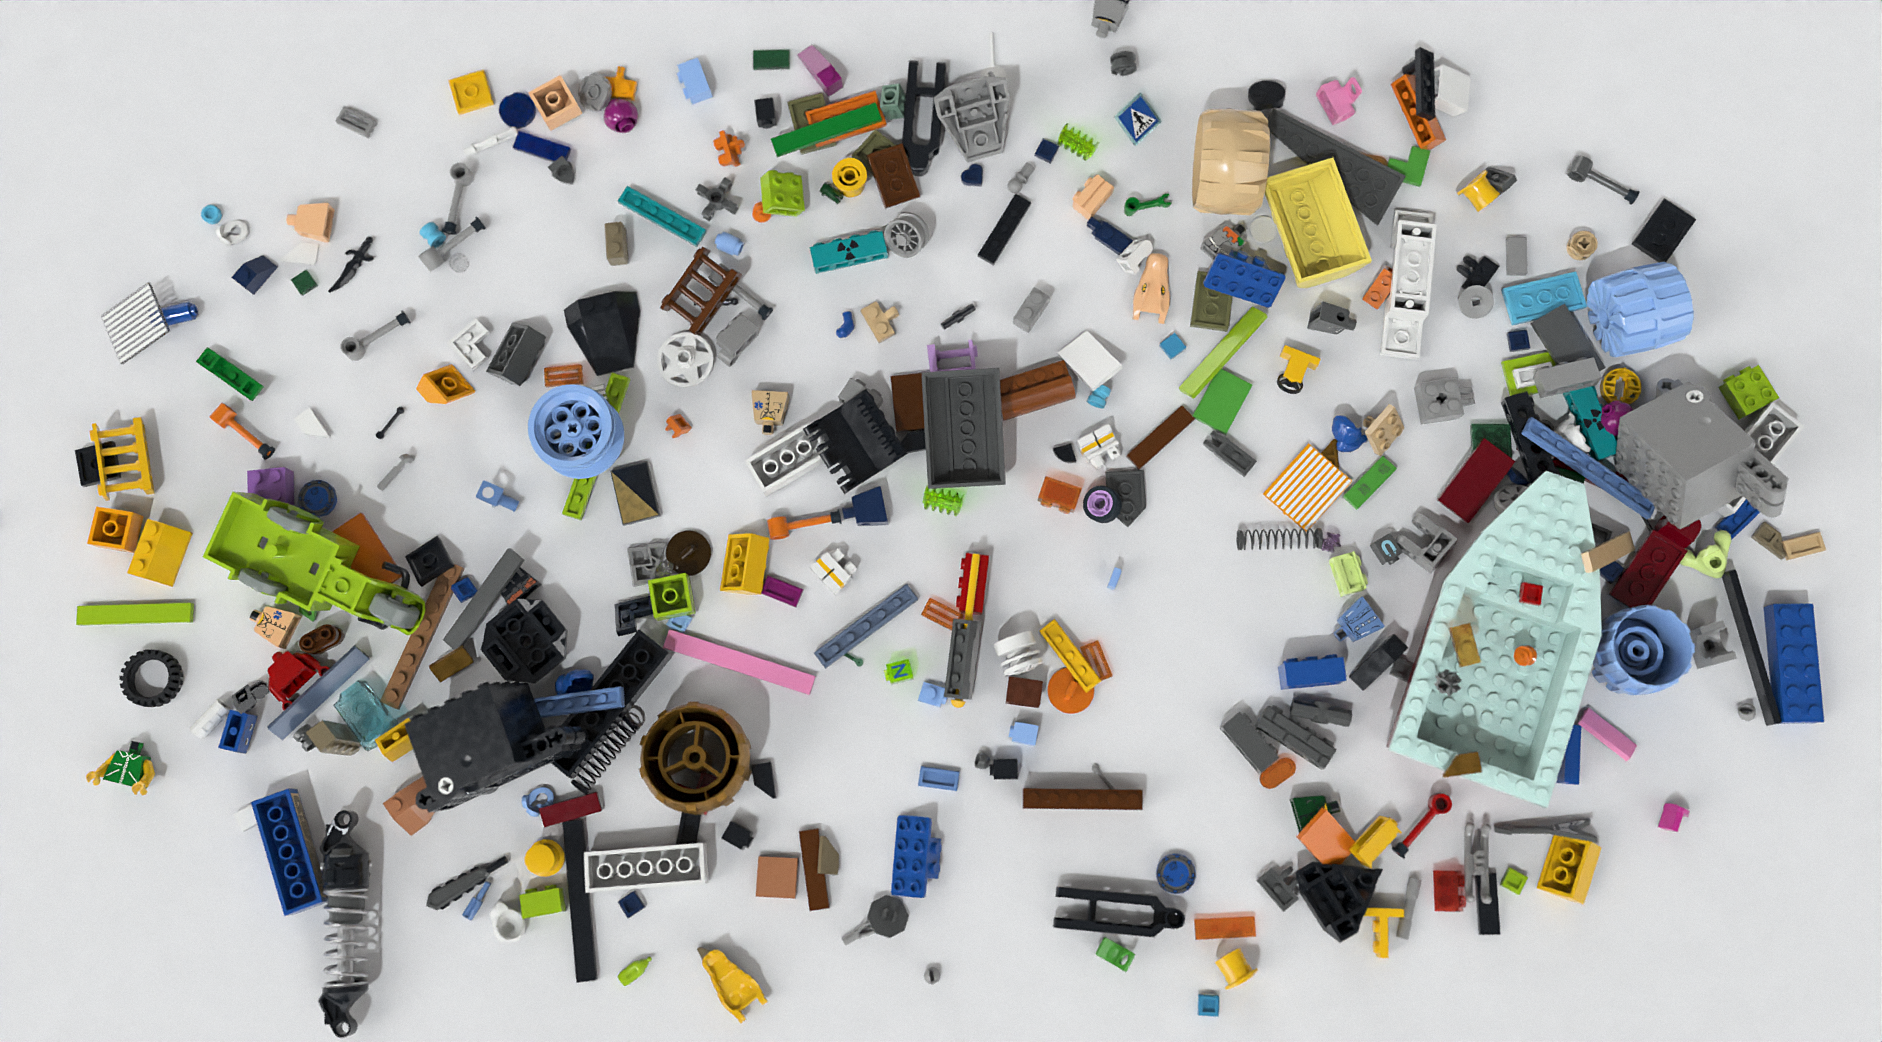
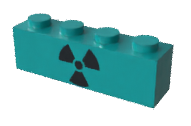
M877 230L870 231L866 235L860 236L856 234L848 239H834L830 243H816L809 247L816 274L888 258L883 231L879 232Z
M1591 386L1563 393L1570 412L1575 416L1576 425H1580L1579 431L1586 439L1585 444L1591 447L1590 452H1588L1590 457L1599 462L1615 456L1617 452V439L1613 434L1607 432L1601 423L1603 405L1598 401L1596 388Z

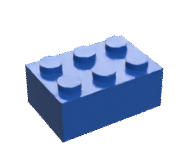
M1337 654L1326 655L1322 659H1318V656L1306 657L1302 661H1298V658L1286 659V661H1283V664L1278 666L1281 690L1337 685L1347 681L1344 657L1338 658Z

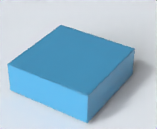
M1175 333L1159 345L1170 360L1186 349V346Z
M1198 994V1015L1219 1017V996Z

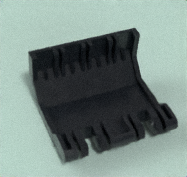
M867 389L842 406L803 428L807 436L818 430L816 434L808 438L810 442L817 440L820 436L824 439L825 443L817 446V453L829 447L819 454L828 469L839 463L838 466L830 470V473L835 474L841 468L846 475L840 477L836 481L839 485L847 479L850 480L840 487L844 494L908 454L904 444L899 441L893 427L889 425L884 413L878 408L874 402V397Z

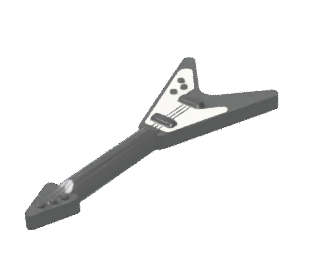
M1589 818L1550 826H1511L1507 824L1494 828V832L1507 835L1552 834L1597 842V836L1581 830L1590 825Z

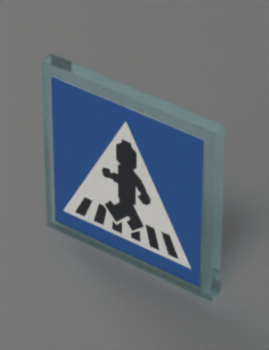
M1141 92L1114 116L1134 146L1162 122Z

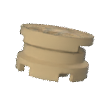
M1579 231L1568 241L1567 253L1575 260H1586L1595 252L1598 242L1591 232Z

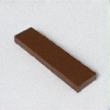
M1180 406L1128 453L1126 457L1140 470L1188 427L1195 418L1183 406Z
M819 828L799 831L809 911L830 908L825 874L817 873L820 841Z

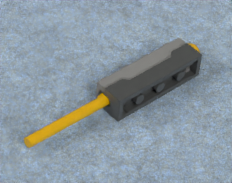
M972 554L965 619H953L944 697L955 698V700L951 699V704L956 708H961L965 705L966 701H963V699L972 700L981 622L973 621L980 554Z

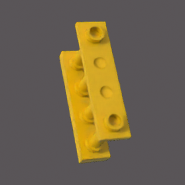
M133 418V424L130 427L100 431L96 423H93V430H90L91 441L95 442L101 483L97 485L99 496H103L106 501H110L109 492L136 488L143 489L146 495L155 494L145 426L142 418ZM128 434L136 437V442H133V445L102 448L101 438ZM130 452L138 453L139 460H136L135 463L105 467L104 456ZM133 470L141 471L142 478H139L138 481L108 485L106 474Z

